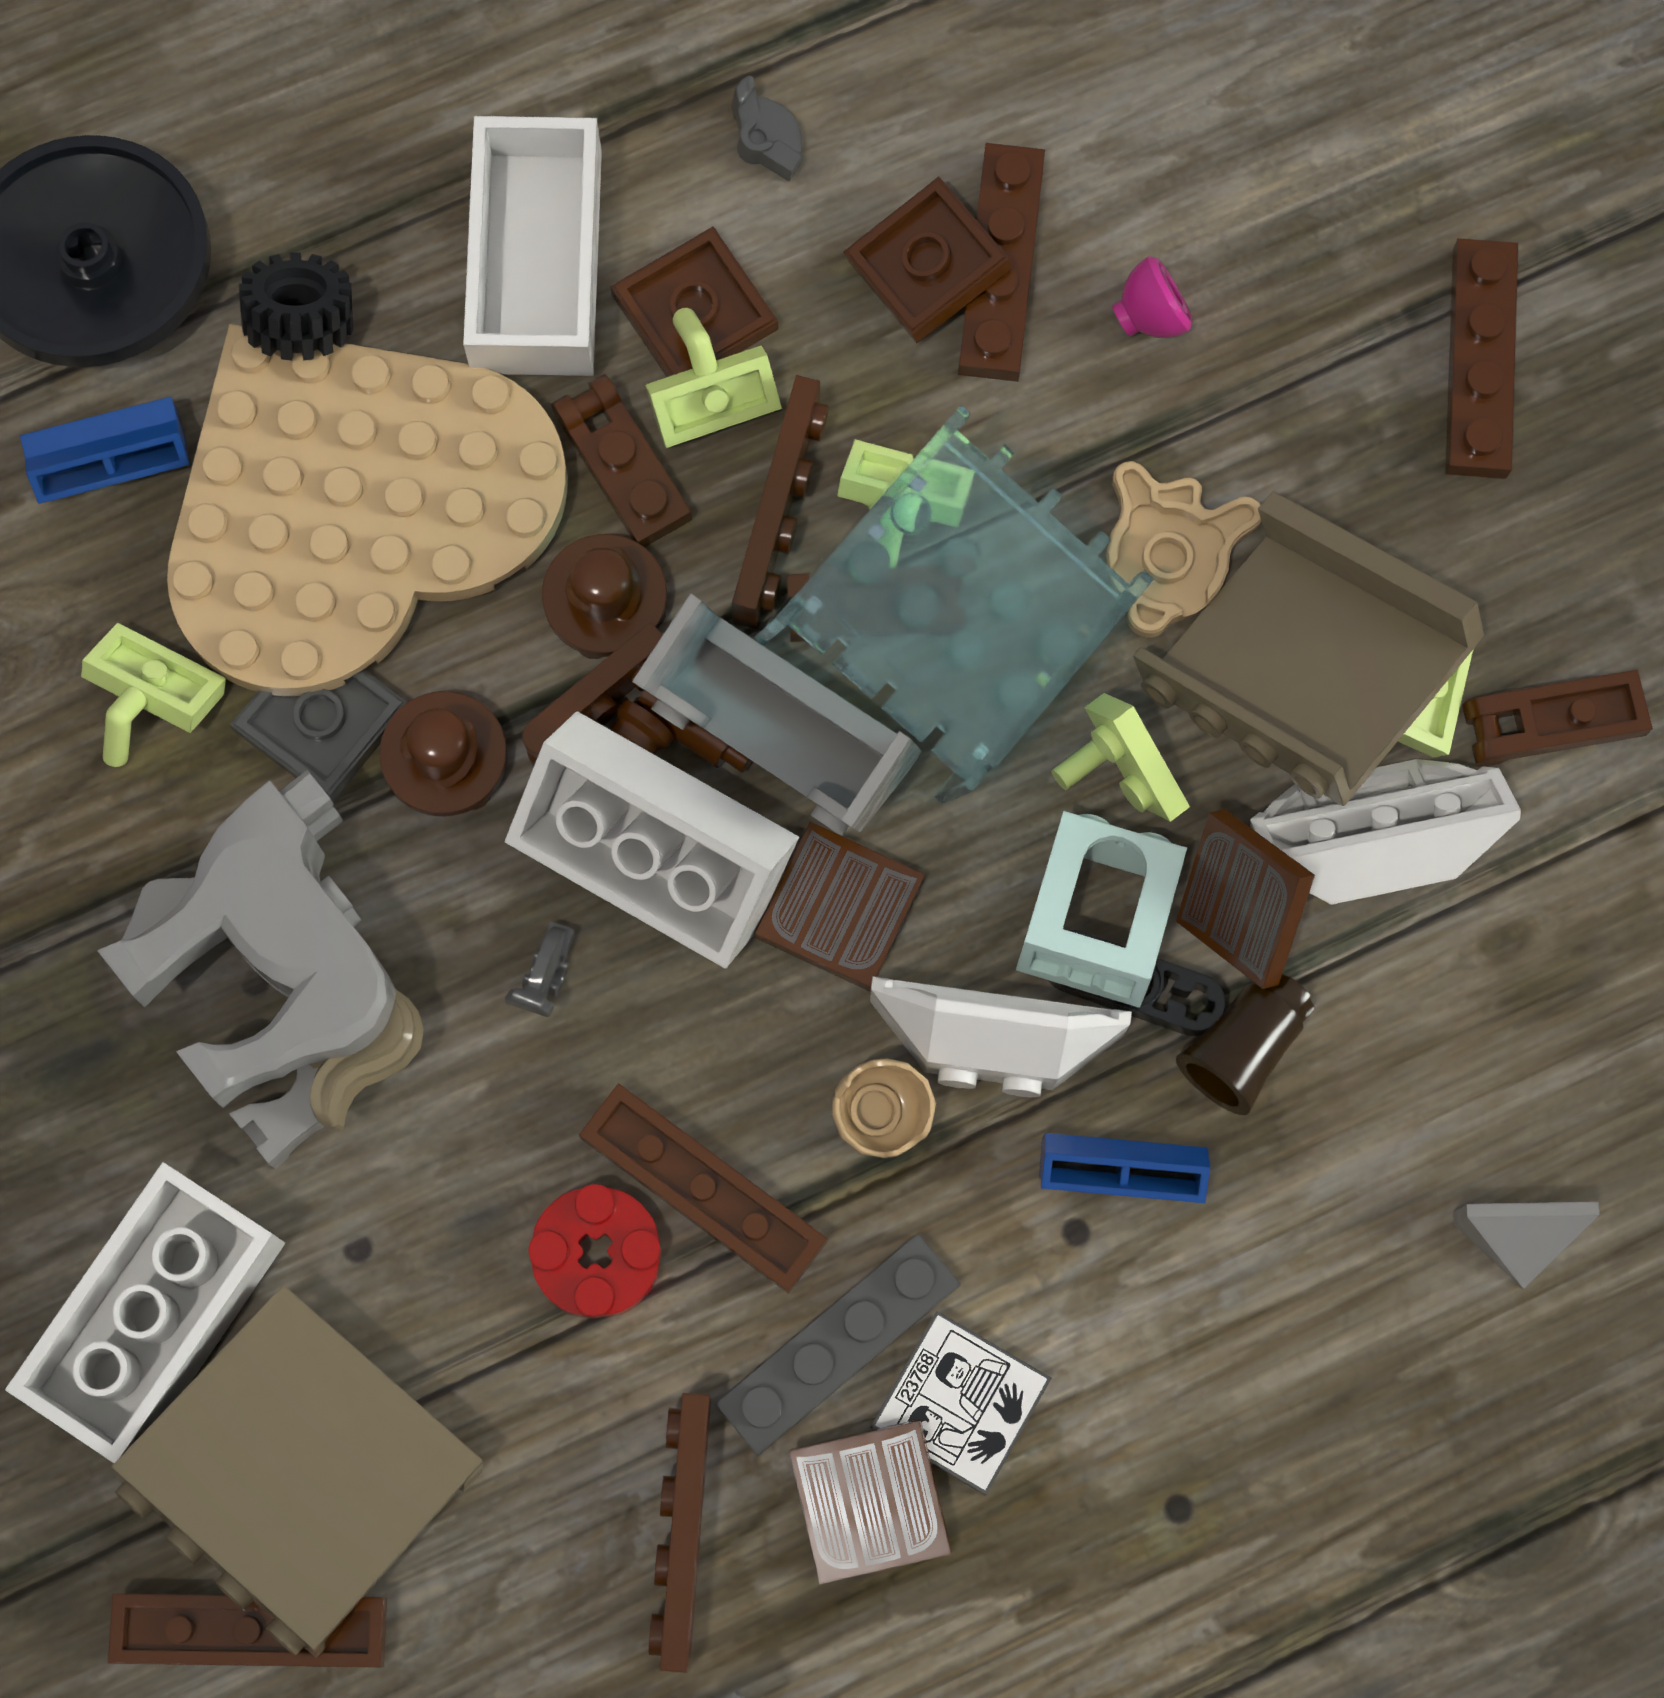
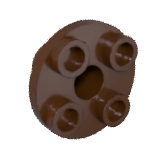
M596 534L574 541L554 558L544 577L542 602L547 621L554 633L566 645L577 650L582 656L589 659H599L610 656L649 622L658 629L666 617L667 586L658 561L644 546L620 535Z
M452 691L427 693L403 705L388 722L382 735L379 753L383 775L396 798L420 813L441 817L459 815L484 807L503 778L508 755L503 730L494 714L475 698Z

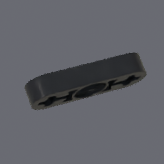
M1069 930L1077 934H1081L1087 937H1091L1097 940H1101L1125 948V946L1088 934L1083 931ZM1159 958L1156 960L1151 978V992L1143 999L1140 1008L1049 981L1052 986L1060 991L1113 1010L1131 1011V1016L1187 1036H1200L1204 1034L1224 1013L1225 1009L1223 990L1214 979ZM1164 977L1175 981L1169 991L1173 995L1188 998L1193 989L1204 993L1203 1004L1211 1008V1014L1201 1012L1196 1020H1190L1185 1017L1186 1006L1171 999H1167L1164 1004V1011L1153 1008L1162 993Z

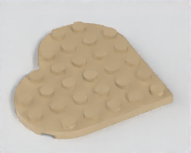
M229 324L168 562V593L179 627L194 650L211 669L227 680L255 692H272L276 696H301L306 692L322 689L330 691L346 685L344 680L361 672L374 661L379 664L391 652L406 631L418 600L455 601L483 595L495 590V584L510 577L522 567H525L527 570L544 552L561 522L568 492L566 460L556 428L547 412L529 392L513 380L486 368H470L469 364L346 343L342 347L333 344V353L323 356L319 350H315L314 359L303 361L302 353H293L292 361L281 360V351L277 350L271 357L263 354L261 345L253 348L248 343V336L243 335L242 326Z

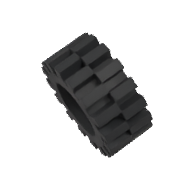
M301 252L290 253V260L282 261L279 254L269 256V266L259 260L252 265V272H244L241 277L242 284L239 283L241 324L243 335L248 336V343L253 348L261 345L262 353L270 357L279 350L281 351V360L292 361L293 353H302L304 361L314 359L315 350H319L323 356L333 353V344L342 347L347 342V335H351L353 331L351 283H349L347 272L345 270L339 272V264L330 260L322 266V256L311 254L309 260L304 261L301 260Z

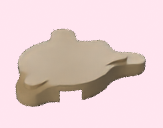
M1129 461L1118 465L1112 477V486L1119 501L1120 516L1110 534L1104 559L1105 572L1112 591L1126 610L1129 628L1141 637L1152 638L1161 635L1169 625L1193 617L1203 611L1220 592L1229 571L1230 554L1233 548L1242 539L1256 531L1262 523L1258 512L1260 504L1251 497H1239L1213 510L1205 509L1200 503L1202 486L1196 479L1183 478L1168 483H1159L1152 478L1141 464Z

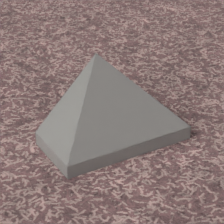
M1599 1202L1465 1204L1453 1212L1454 1226L1523 1289L1600 1215Z

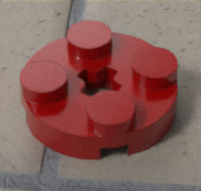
M598 1184L587 1185L582 1189L569 1191L553 1201L538 1219L528 1249L534 1278L546 1297L555 1306L570 1315L595 1319L622 1315L637 1306L649 1294L657 1280L661 1257L658 1230L646 1208L631 1195L621 1190L606 1188ZM603 1236L609 1238L613 1243L609 1246L607 1253L612 1261L607 1267L603 1269L600 1265L594 1263L586 1269L580 1265L579 1260L584 1255L580 1244L584 1239L590 1237L597 1241Z

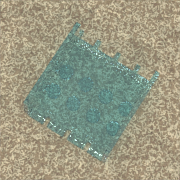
M962 405L911 456L754 637L755 640L764 646L788 625L821 655L839 639L846 648L832 663L834 667L871 699L876 696L886 683L891 685L895 691L881 708L920 743L928 737L936 726L943 731L944 735L934 745L931 752L954 773L933 796L941 804H946L972 792L987 773L994 770L1154 580V577L1144 569L1128 584L1098 557L1111 540L1104 532L1100 531L1086 546L1049 513L1063 497L1056 489L1051 488L1038 503L1003 472L1001 468L1014 454L1007 445L1004 444L989 459L958 430L967 422L971 413Z

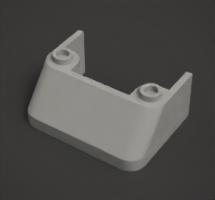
M691 593L632 681L658 698L651 709L683 730L689 720L693 721L815 802L817 805L810 815L841 836H843L849 826L858 832L863 830L906 776L922 752L911 738L900 731L896 734L720 618L703 601Z

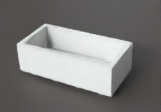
M474 116L463 340L470 368H486L505 375L594 376L602 156L597 118Z

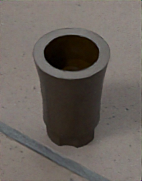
M1284 974L1281 976L1279 985L1262 989L1255 983L1246 985L1229 1008L1205 1033L1176 1057V1063L1180 1071L1196 1089L1220 1107L1238 1115H1248L1266 1080L1286 1050L1304 1028L1303 1022L1315 1009V1005L1310 999L1311 995L1295 979Z

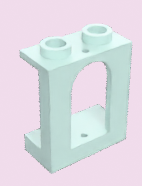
M1063 811L1016 971L1140 1008L1152 978L1187 847L1173 844L1164 836L1156 833H1136L1110 825L1105 819L1096 815H1076ZM1083 858L1145 877L1125 948L1063 929Z

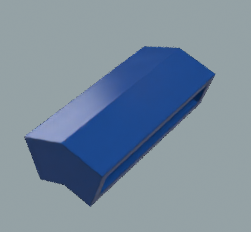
M171 396L20 435L25 456L26 474L38 504L190 465L188 446L180 413Z
M1044 1133L1042 1137L1039 1168L1041 1189L1194 1203L1206 1202L1210 1174V1160L1207 1147ZM1052 1161L1117 1166V1174L1052 1168ZM1130 1167L1193 1173V1180L1129 1175Z

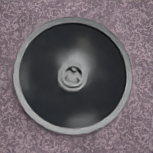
M101 135L66 137L38 145L15 157L0 169L1 340L22 354L42 362L67 367L103 366L132 358L149 350L174 332L187 318L201 296L207 281L211 261V241L208 224L197 195L182 173L168 160L147 147L132 141Z

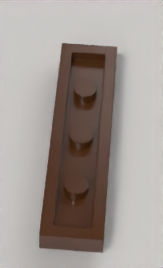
M994 143L985 144L976 220L1009 257L1013 269L966 305L958 375L1015 382L1019 380L1045 149Z
M1458 238L1453 247L1445 474L1507 479L1512 471L1518 243Z
M799 375L795 377L732 600L733 623L757 629L762 610L771 612L774 610L782 578L781 575L773 573L779 552L784 554L790 553L796 532L797 518L790 517L789 513L794 496L803 498L806 496L811 479L813 461L805 460L810 439L821 441L828 417L829 405L820 403L819 380Z
M619 1083L579 1133L581 1140L787 1294L791 1292L828 1242V1238Z
M682 1393L681 1408H669L666 1448L678 1449L676 1476H663L660 1517H672L670 1545L658 1544L654 1578V1585L667 1586L664 1614L652 1613L649 1635V1655L661 1656L660 1671L690 1672L711 1412L710 1395Z
M112 1594L108 1664L384 1667L387 1598L363 1597L325 1639L326 1648L316 1659L304 1647L294 1656L275 1640L265 1629L273 1619L254 1602L246 1610H243L227 1595Z

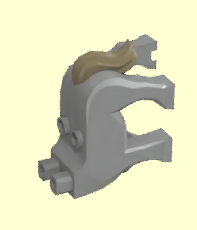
M308 770L280 791L269 780L247 798L217 828L200 857L195 877L156 879L148 882L142 888L123 938L116 943L97 950L132 996L144 1007L190 964L226 938L230 940L259 976L287 998V1001L272 1022L250 1038L227 1045H212L198 1042L176 1051L209 1095L222 1108L242 1092L272 1079L282 1078L297 1069V1077L291 1090L281 1098L266 1103L248 1104L229 1113L238 1126L255 1143L256 1149L267 1163L274 1169H277L298 1145L321 1128L326 1126L327 1128H334L342 1132L347 1110L354 1097L364 1087L380 1082L407 1067L421 1049L424 1032L416 1007L408 997L395 989L388 973L354 928L362 920L352 908V904L329 875L320 881L319 874L325 854L317 841L343 822V819L333 807L334 804Z

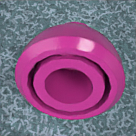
M1147 256L1134 267L1124 283L1122 300L1112 305L1119 323L1129 337L1138 332L1154 338L1176 337L1189 332L1193 323L1188 306L1173 278L1158 258Z

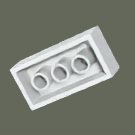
M577 711L543 742L505 843L726 969L755 934L799 836Z
M162 1162L5 1390L115 1463L192 1382L285 1245V1242Z

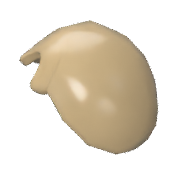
M889 1058L873 1059L859 1064L842 1078L835 1088L831 1115L840 1138L859 1154L888 1158L901 1155L928 1136L932 1127L936 1101L928 1080L909 1063Z

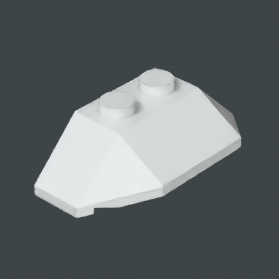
M1414 759L1376 767L1345 806L1340 805L1324 794L1319 799L1314 798L1294 784L1276 798L1264 813L1259 812L1250 819V828L1315 874L1309 893L1333 905L1456 879L1520 820L1521 809L1499 768L1482 766L1479 770H1475L1458 763Z
M874 976L870 995L871 1004L925 1073L938 1074L937 1082L939 1084L971 1089L976 1088L977 1080L1003 1083L1002 1092L1021 1097H1040L1041 1089L1054 1090L1121 1039L1130 1026L1132 1013L1131 1011L1008 996Z

